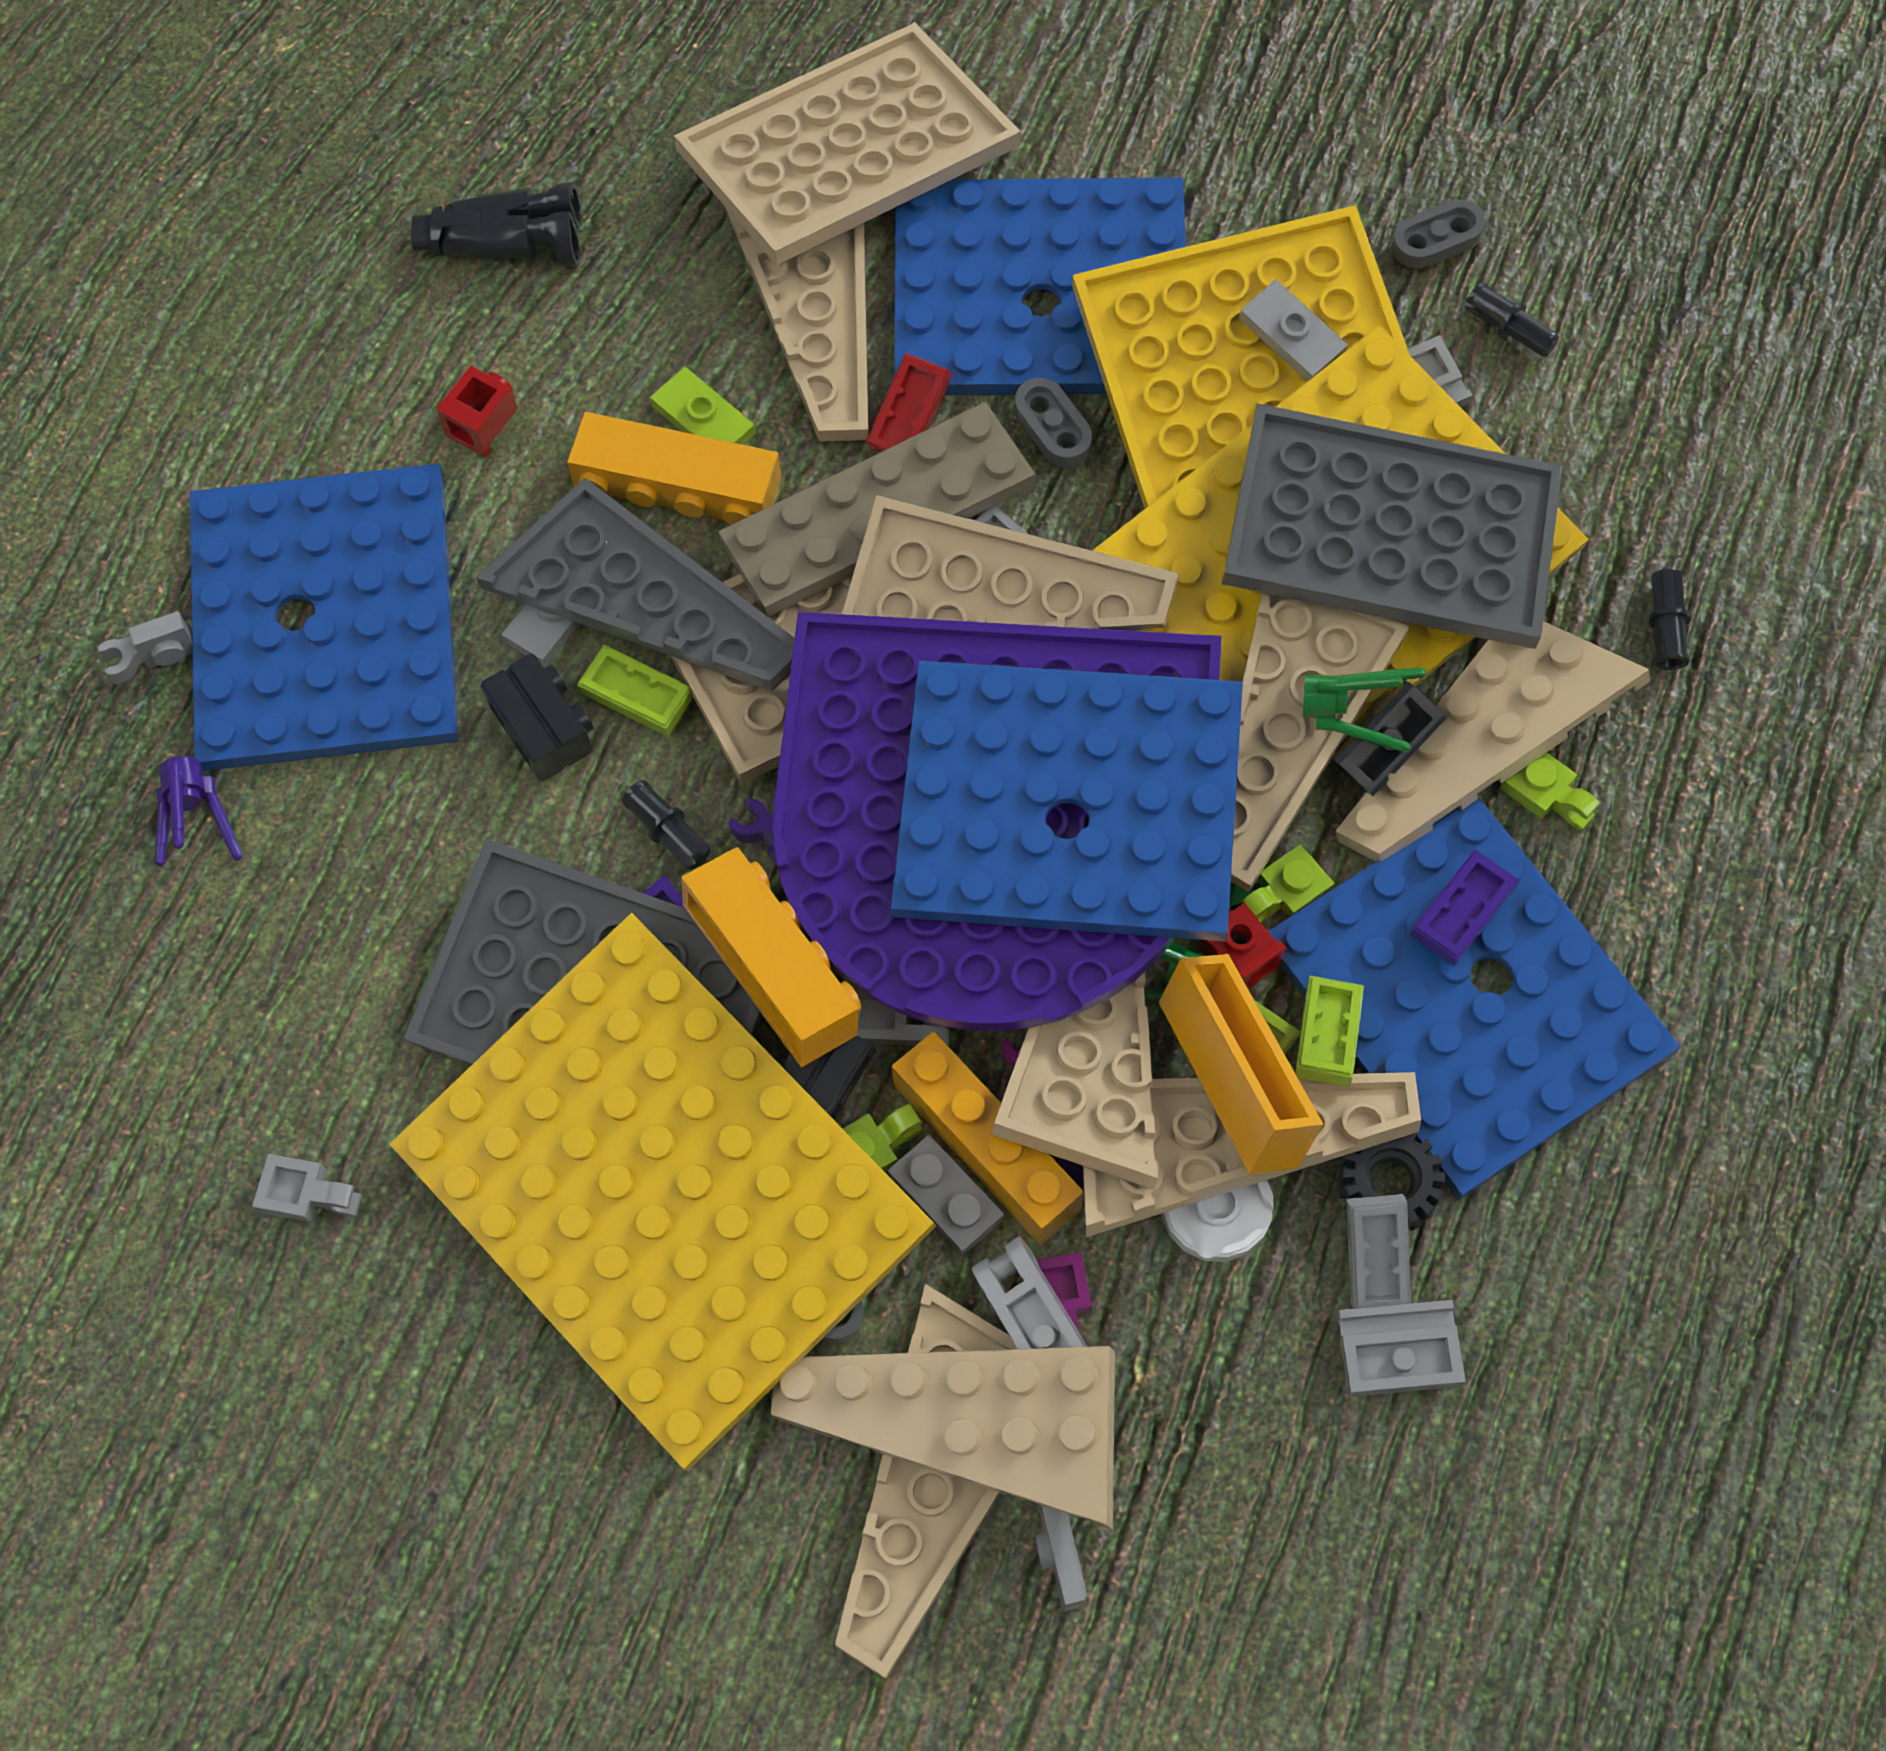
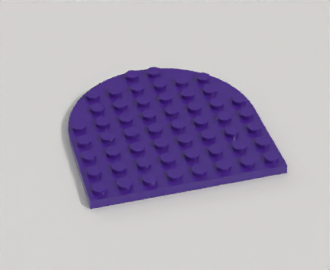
M798 612L774 801L773 837L775 857L783 890L789 904L795 911L806 938L810 942L817 941L822 946L828 956L831 967L844 980L864 995L887 1008L916 1020L943 1027L972 1031L1015 1030L1060 1021L1093 1008L1115 996L1136 981L1160 958L1175 938L892 917L891 904L919 661L1219 680L1222 636ZM1063 803L1049 811L1045 822L1052 829L1055 836L1071 839L1077 837L1082 829L1088 827L1089 817L1080 806L1072 803Z

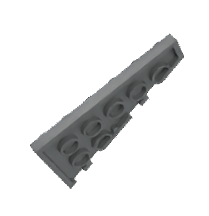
M586 478L578 483L476 577L481 589L769 691H773L791 672L795 640L792 635Z

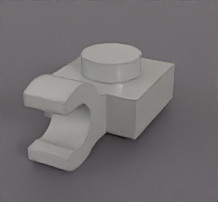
M179 611L128 628L130 637L111 639L98 646V650L105 661L122 657V660L117 665L105 669L106 675L114 684L123 683L131 679L135 675L138 666L145 662L148 669L158 665L167 666L175 664L184 656L193 653L192 633Z
M268 1154L252 1207L258 1213L311 1222L316 1207L337 1214L356 1217L362 1195L353 1192L354 1186L324 1181L327 1169L321 1163Z

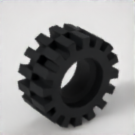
M1417 1132L1347 1154L1338 1180H1341L1338 1188L1339 1197L1346 1200L1379 1196L1370 1184V1171L1376 1165L1383 1162L1400 1164L1408 1171L1412 1179V1190L1405 1199L1407 1200L1408 1228L1410 1227L1413 1231L1421 1226L1424 1219L1429 1218L1443 1193L1441 1188L1445 1183V1172L1439 1171L1442 1160L1439 1154L1431 1155L1430 1150L1433 1145L1427 1139L1421 1144L1414 1140ZM1346 1203L1345 1206H1344V1209H1345L1346 1212H1347V1203Z

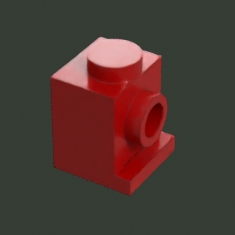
M470 365L436 408L445 436L486 457L491 451L489 445L518 408L513 388L505 378L494 372L486 374Z
M1245 903L1233 911L1229 908L1227 942L1200 940L1199 949L1205 956L1229 954L1248 990L1281 967L1286 951L1284 944L1280 940L1276 941ZM1240 933L1247 943L1237 944L1231 938Z

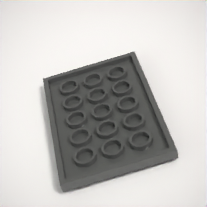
M1257 403L1222 584L1536 649L1542 634L1563 466Z
M486 839L403 1039L408 1043L472 1065L631 912L753 1037L763 1015L685 908Z

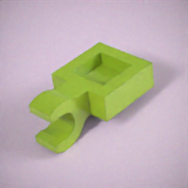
M1547 752L1505 780L1500 787L1502 791L1543 820L1553 809L1571 826L1580 831H1583L1595 817L1593 812L1600 804L1598 799L1589 792L1579 788H1571L1575 784L1578 775Z
M1300 844L1260 873L1257 882L1261 888L1244 898L1242 904L1245 903L1261 923L1280 909L1289 918L1330 892L1335 883Z
M910 1103L894 1111L879 1126L875 1124L868 1113L843 1128L884 1172H887L898 1162L892 1149L909 1141L923 1131L920 1125L921 1121Z

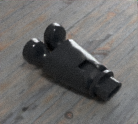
M575 182L560 183L544 193L536 194L532 193L531 188H524L455 201L445 205L444 211L442 206L433 207L429 215L412 216V248L414 251L433 250L436 256H443L445 254L454 257L534 259L536 244H541L552 249L561 265L566 268L578 267L580 265V246L576 228L581 226V205Z

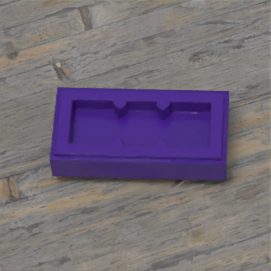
M1474 849L1412 928L1410 936L1455 967L1517 887L1520 880Z

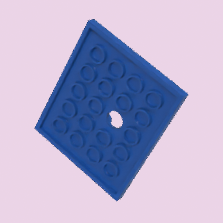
M1183 177L952 179L897 206L895 239V374L906 352L952 372L953 376L944 395H1016L1018 388L1024 382L1033 378L1052 380L1061 387L1065 394H1107L1071 285L1072 276L1186 247ZM1044 289L1053 292L1059 298L1061 304L1053 309L1051 315L1039 317L1032 315L1030 308L1022 304L1024 297L1031 291Z
M440 464L190 491L195 759L201 762L202 771L459 742L444 473ZM302 599L314 605L315 615L306 620L303 629L296 631L285 630L277 622L278 611L291 600Z
M919 661L891 904L892 917L1227 942L1243 682ZM1063 803L1076 804L1087 813L1089 825L1082 829L1075 838H1059L1053 834L1052 829L1045 822L1052 808Z
M1479 797L1478 800L1465 809L1461 810L1459 808L1433 825L1434 830L1382 862L1376 861L1268 931L1276 941L1280 940L1286 947L1281 968L1304 998L1309 976L1364 986L1354 1064L1362 1074L1415 1072L1421 1123L1419 1132H1417L1414 1140L1421 1144L1427 1139L1433 1145L1430 1153L1432 1156L1439 1154L1442 1160L1439 1171L1445 1172V1183L1459 1201L1672 1057L1681 1047ZM1475 849L1520 881L1454 967L1411 937L1410 933ZM1484 959H1494L1503 963L1511 973V988L1502 995L1492 992L1481 993L1471 981L1470 972L1472 966Z

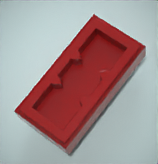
M905 352L865 444L871 449L883 452L928 430L953 376L952 372Z

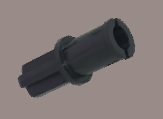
M1484 282L1478 284L1467 298L1465 310L1497 329L1499 337L1506 338L1510 335L1542 357L1548 356L1559 340L1557 333L1525 313V304L1522 302L1515 304Z
M1663 567L1662 570L1655 571L1651 576L1653 612L1649 615L1648 622L1654 628L1656 667L1663 670H1677L1689 664L1686 625L1690 623L1691 615L1685 609L1683 575L1681 571L1672 569V567Z
M646 780L636 782L625 792L622 804L631 810L649 829L648 835L653 842H661L687 869L693 870L698 866H702L707 861L706 858L711 852L710 847L684 821L685 815L681 809L677 807L671 808L652 789Z

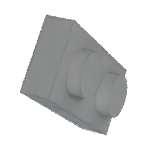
M930 1135L925 1137L888 1170V1176L935 1223L938 1231L962 1256L968 1253L1004 1220V1213Z

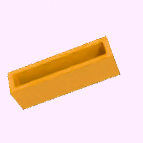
M584 412L567 461L574 487L586 478L607 495L628 499L631 503L640 507L656 505L674 509L687 517L698 518L707 516L725 520L730 525L774 505L782 479L778 452L590 412Z
M736 847L681 877L684 908L800 1067L807 1065L858 1035V1017L861 1003L855 990L848 982L843 981L840 983L830 970V961L822 946L817 941L809 942L800 930V922L794 909L787 901L779 902L770 890L769 879L758 862L750 863L741 850Z
M1229 954L1181 958L1159 1001V1005L1248 1173L1257 1174L1298 1169L1324 1124Z
M934 1031L892 1065L893 1084L898 1092L1040 1246L1082 1210L1084 1191L1049 1154L991 1135L1001 1102Z

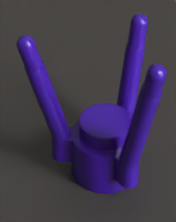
M173 757L161 763L159 766L161 787L156 790L158 816L155 864L162 866L166 861L170 808L173 846L176 849H181L184 846L183 811L197 808L201 804V798L206 799L232 858L240 860L243 855L216 794L214 777L203 776L201 762L192 757Z

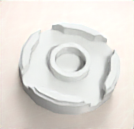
M1265 1180L1162 1213V1218L1169 1236L1183 1251L1203 1261L1228 1262L1246 1256L1262 1242L1272 1221L1273 1193L1268 1181Z

